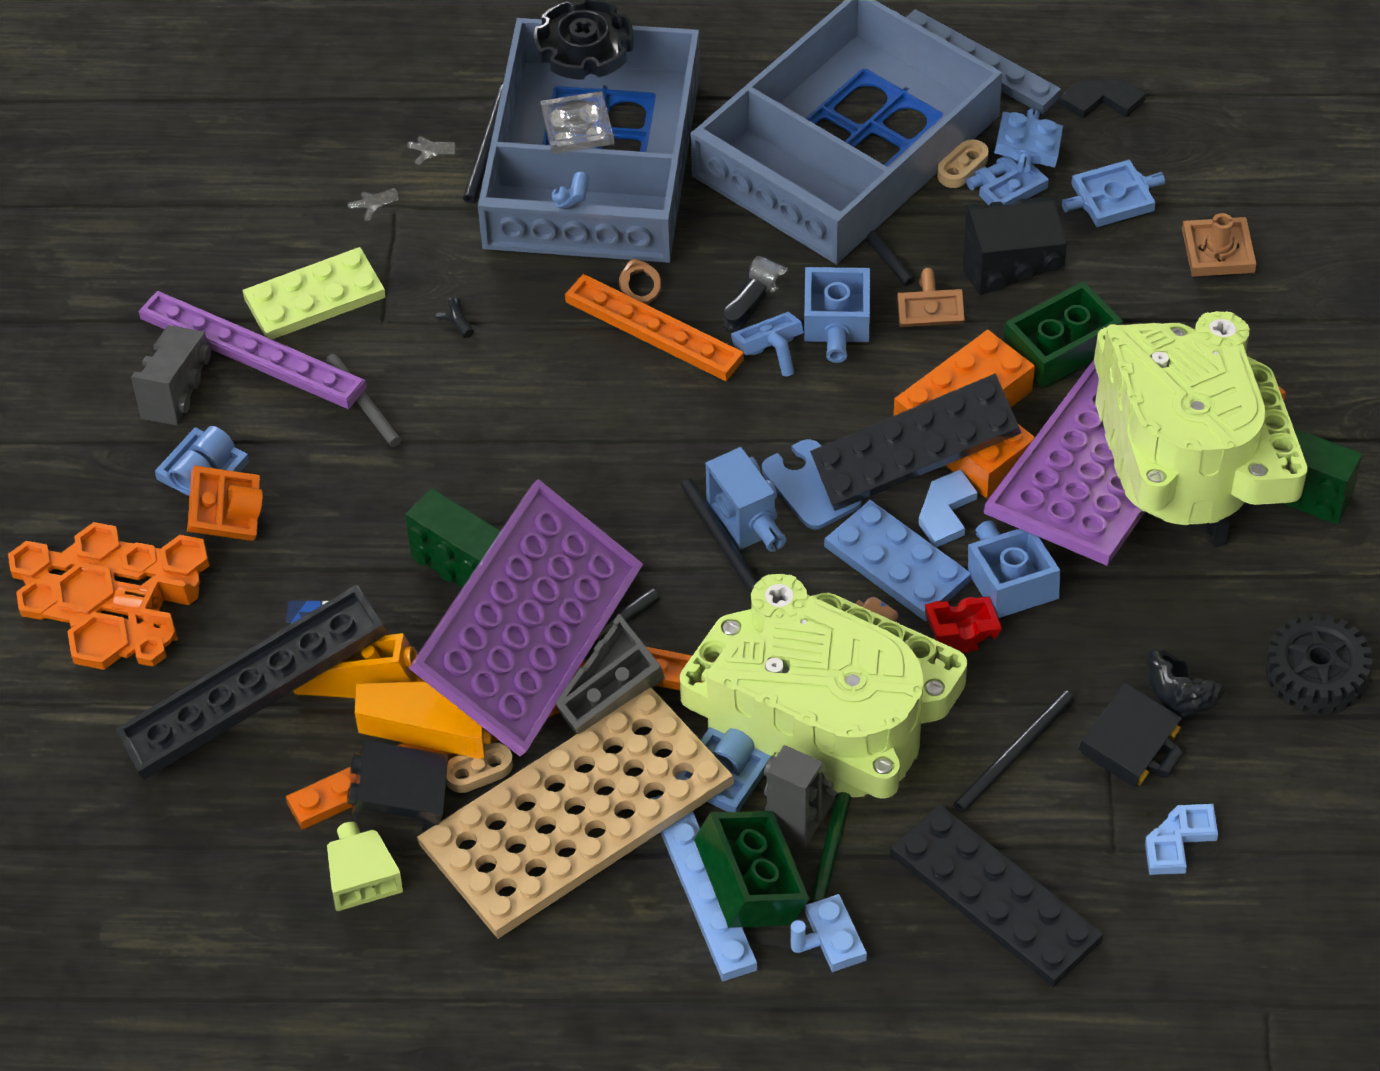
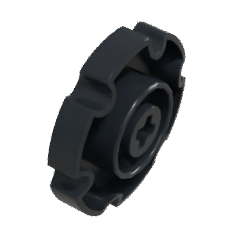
M583 0L578 4L571 3V1L562 2L546 11L541 16L542 25L536 26L534 30L535 51L541 63H550L551 72L565 78L583 80L589 74H594L597 77L606 76L623 66L627 61L626 52L633 50V27L627 15H618L615 5L602 0Z

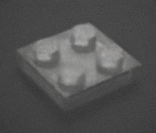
M602 91L540 101L552 154L614 144V135Z

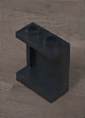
M364 740L360 753L354 752L351 762L350 774H356L355 783H350L347 795V804L352 805L351 817L359 819L361 810L366 809L423 819L421 831H427L433 826L439 825L443 815L448 755Z

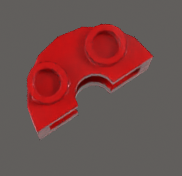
M989 596L980 598L968 597L961 600L958 606L955 607L949 606L948 601H935L925 604V614L935 640L963 654L978 650L977 643L985 640L990 635L995 639L1002 630Z

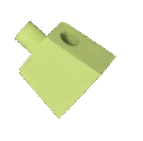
M346 822L340 825L337 829L339 840L332 841L327 845L331 888L336 911L402 893L403 888L399 868L378 832L370 830L360 833L358 824L355 822Z

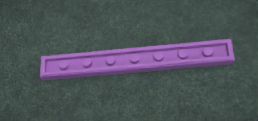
M157 291L138 311L140 319L163 329L171 325L205 331L207 344L211 346V350L349 409L367 388L366 380L160 291Z

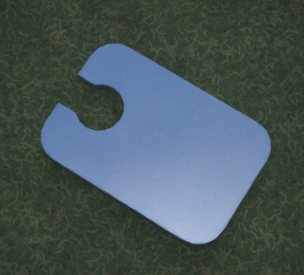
M806 439L792 445V451L795 455L802 458L806 463L803 468L799 470L786 468L782 457L776 453L764 460L762 463V473L767 480L773 483L776 492L807 528L818 530L858 510L862 505V500L834 511L810 452L821 447V445L817 441Z

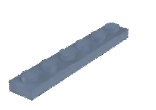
M914 9L906 17L1001 71V92L1030 108H1034V110L1037 109L1041 114L1046 112L1060 98L1061 88L922 12Z

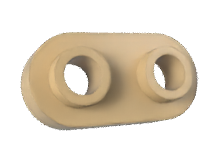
M974 139L962 142L938 164V181L949 188H957L966 184V179L974 176L976 170L986 166L989 152L987 145L982 141Z
M491 743L485 745V758L477 759L463 755L451 758L447 765V787L454 792L466 793L506 777L513 768L510 749L501 743ZM494 763L500 764V765H498V766H496V767H491V766H490V765H492V764H494ZM461 776H466V777H468V778H465V779H458V778L461 777Z

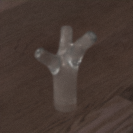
M419 136L418 141L420 143H407L408 148L422 151L421 155L415 160L417 165H420L426 158L434 155L455 154V142H431Z
M395 188L377 194L362 192L361 196L365 199L349 202L348 208L367 207L365 220L370 221L373 213L380 206L398 200L399 196Z

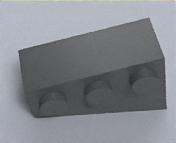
M168 325L153 345L154 350H157L153 357L146 356L142 361V365L145 368L141 373L134 372L131 379L141 419L178 425L183 413L186 414L189 410L190 396L193 389L199 387L201 370L204 364L207 365L210 361L211 346L207 344L205 331Z
M618 614L613 621V626L603 640L597 643L593 654L583 668L580 667L555 704L561 716L574 733L580 734L650 687L653 688L665 679V676L657 660L622 616Z
M783 745L777 756L772 755L769 758L764 769V775L767 776V784L764 790V795L767 796V804L764 811L774 812L786 840L806 848L833 805L838 793L832 790L834 784L827 780L829 774L822 761Z

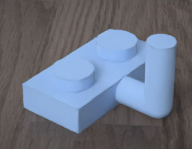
M839 894L805 905V914L813 929V933L805 935L806 926L803 921L795 920L792 922L791 949L794 952L800 953L820 946L832 972L866 961L867 953Z

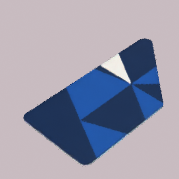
M289 601L286 622L293 623L328 601Z

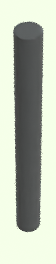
M331 354L326 358L327 364L350 373L337 354ZM364 391L356 402L391 447L398 446L401 438Z

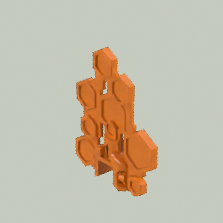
M93 522L75 535V543L62 553L49 551L46 544L25 541L8 554L12 577L23 580L25 584L16 592L21 616L38 620L46 618L70 623L71 629L67 632L74 664L102 670L108 668L121 657L129 658L134 653H136L138 664L152 667L165 659V647L172 641H177L178 637L171 614L159 610L164 601L190 605L197 600L200 584L199 574L209 567L203 539L178 535L159 549L148 544L122 542L119 539L116 526ZM53 569L67 571L63 575L49 573ZM114 576L141 580L147 576L152 578L140 586L115 581ZM101 611H106V612H112V613L127 615L129 619H124L123 617H118V616L103 614V613H100V612H101Z

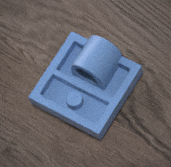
M709 727L701 741L733 775L734 784L707 802L727 812H739L764 776L765 766L771 756L754 748L751 738L738 729L730 728L724 734ZM682 771L675 778L677 780H687L693 773Z

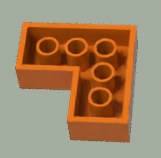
M986 330L894 398V416L995 373L1008 403L1012 407L1033 391L1035 365L991 331ZM1019 425L1021 434L945 466L953 472L961 469L975 490L988 499L1035 437Z

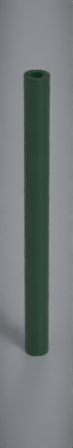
M839 792L836 796L810 903L825 899L827 896L851 798L849 793Z

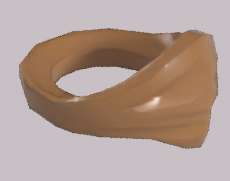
M631 259L621 272L619 287L622 293L648 305L656 300L661 292V277L646 262ZM645 272L646 275L650 276L654 282V288L651 293L646 296H638L632 293L629 288L631 275Z

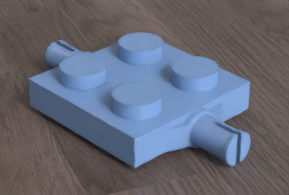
M1034 108L1027 111V117L1021 113L1003 111L994 152L995 154L1017 160V170L1021 173L1024 167L1023 174L1030 171L1031 164H1041L1055 168L1059 154L1063 125L1056 124L1047 119L1039 120L1040 112L1036 109L1033 115Z
M1130 159L1072 176L1071 184L1078 196L1063 199L1062 208L1065 213L1083 208L1089 213L1096 227L1149 213L1155 210V201L1149 192V188L1164 185L1165 178L1162 172L1146 177L1134 168Z

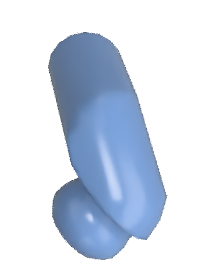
M576 172L573 175L570 189L567 190L560 186L559 190L555 188L551 195L555 205L559 208L567 209L583 201L586 195L589 176L584 172Z

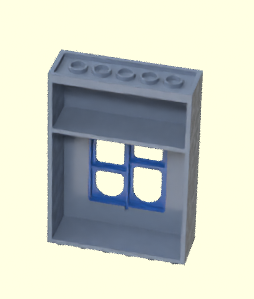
M845 0L691 132L692 177L837 265L867 238L870 231L878 228L938 173V164L962 142L975 139L999 117L1002 72L876 0ZM874 86L884 91L887 96V102L864 124H857L834 110L839 103L859 87ZM914 109L926 117L927 125L914 138L907 139L883 124L884 121L899 110ZM823 119L829 120L849 132L850 136L843 141L816 124ZM876 134L894 144L900 150L883 165L855 147L869 135Z
M517 18L478 203L482 249L626 260L637 259L640 261L670 263L700 78L699 30L632 25L634 44L633 50L626 52V63L606 76L597 77L594 74H589L585 76V79L578 80L559 76L551 72L550 63H541L535 51L534 30L536 26L542 25V19ZM577 98L593 103L596 108L593 131L590 136L558 135L554 132L558 111L563 103ZM622 102L639 104L646 111L644 127L640 129L609 127L607 119L610 109ZM607 138L630 139L641 142L640 152L602 149V146ZM574 173H586L589 176L585 199L567 209L557 207L551 197L555 188L559 190L560 186L565 187L567 190L570 189Z

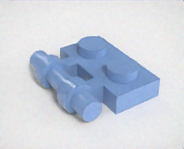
M1003 156L997 159L996 164L991 167H982L976 170L974 176L966 179V184L970 190L980 186L979 196L988 205L991 202L1001 201L1005 206L1014 205L1020 199H1028L1047 189L1049 179L1033 164H1031L1028 173L1023 174L1024 167L1020 173L1017 170L1018 161L1011 157Z

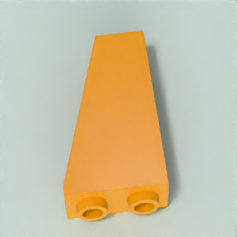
M401 633L383 636L293 690V692L297 695L356 698V684L425 681L409 669L417 657V651L415 647L410 645L405 635Z
M428 683L356 684L355 717L358 733L477 759L485 758V744H491V733Z

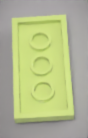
M360 247L243 290L244 299L264 336L271 340L386 298L384 287Z

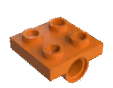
M194 465L191 470L187 532L254 541L257 535V519L262 506V490L259 489L260 475Z

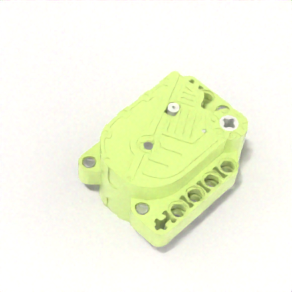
M1207 312L1198 319L1195 330L1181 323L1112 324L1101 329L1097 335L1094 364L1099 381L1095 404L1100 421L1103 422L1106 431L1105 437L1109 450L1112 451L1114 457V467L1118 479H1120L1125 490V495L1135 506L1139 507L1142 511L1164 519L1166 522L1180 525L1211 524L1230 516L1245 502L1254 505L1290 503L1299 500L1302 496L1307 474V464L1274 373L1266 365L1247 356L1246 348L1249 338V326L1232 312Z
M768 574L754 585L751 592V609L722 616L685 665L680 674L681 702L688 709L707 717L708 729L711 727L724 734L730 728L738 729L751 738L754 748L770 756H777L783 745H786L822 761L829 774L827 780L833 782L832 790L837 793L846 792L851 797H864L866 794H870L881 799L889 798L897 792L899 781L905 777L914 759H917L920 747L921 724L944 718L962 693L966 685L967 658L963 653L835 594L807 595L803 584L790 574Z

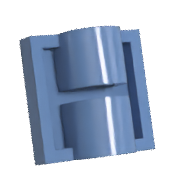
M209 426L205 431H202L195 427L155 470L157 480L190 496L191 470L194 465L241 472L249 463L247 453L234 447L232 439L220 428Z

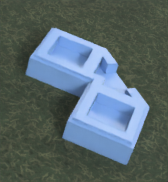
M961 469L931 482L919 516V526L936 548L965 536V528L952 510L977 500V491Z
M1214 804L1177 805L1168 814V818L1146 837L1145 848L1149 875L1186 873L1187 866L1183 842L1217 841L1218 830Z

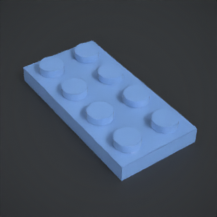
M871 500L824 540L825 548L925 622L927 621L925 604L935 601H949L971 582V572Z

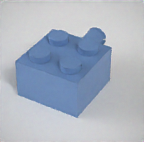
M805 267L804 341L827 342L826 358L834 363L843 362L847 358L846 342H869L870 268Z
M739 447L706 462L707 503L738 549H744L761 540L770 552L776 551L772 544L773 542L778 550L783 547L787 539L775 524V519H777V512L775 510L777 492L773 483L770 480H765L761 475L756 460L753 457H748L742 447Z
M985 521L976 528V536L981 541L968 545V571L971 572V579L983 597H990L998 618L1059 599L1060 569L1038 536L1022 529L1000 534L993 521Z

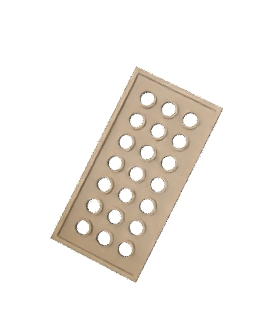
M650 687L580 734H576L442 820L439 825H435L417 836V839L422 849L497 939H499L733 785L734 779L728 769ZM640 727L652 729L649 734L644 736L634 734ZM614 745L623 747L622 751L617 754L605 752ZM661 749H669L672 751V753L665 758L654 756L655 753ZM583 764L594 766L588 773L576 771ZM631 768L643 769V772L636 777L626 775V772ZM682 771L693 773L687 780H677L675 778ZM554 783H562L565 785V787L558 792L547 790V788ZM609 786L614 788V791L609 795L596 794L602 787ZM653 790L664 792L658 799H648L646 797ZM524 802L536 804L529 811L518 810V807ZM580 805L585 807L584 811L580 814L567 813L569 808ZM631 809L635 811L629 818L617 817L621 810ZM495 821L506 822V825L500 830H490L488 828ZM551 824L556 827L549 834L537 832L543 825ZM601 828L605 830V833L598 838L587 836L592 829ZM465 840L476 841L475 846L470 849L458 848ZM514 844H524L526 846L520 853L508 852V849ZM571 847L576 850L569 857L557 855L563 848ZM485 863L496 865L495 869L491 872L483 873L478 871L479 867ZM543 867L546 869L541 876L534 877L528 875L532 868ZM512 886L516 888V891L510 896L498 895V892L503 887Z

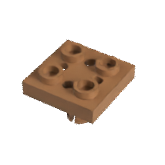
M1220 213L1215 215L1213 219L1183 221L1182 232L1192 277L1255 273L1256 259L1246 217L1232 218L1228 214Z

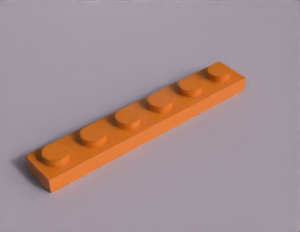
M582 274L565 293L566 303L724 381H727L744 361V352L585 274Z

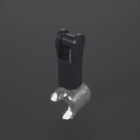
M760 255L754 259L749 272V280L735 296L734 300L724 309V326L727 331L734 333L744 327L750 315L753 314L767 295L766 291L772 293L778 289L775 281L779 275H783L787 271V268Z

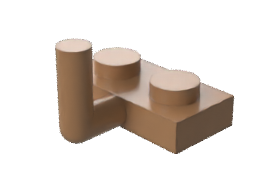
M925 268L921 273L919 285L923 288V292L897 294L899 327L963 324L965 321L962 289L936 291L934 271L931 268Z

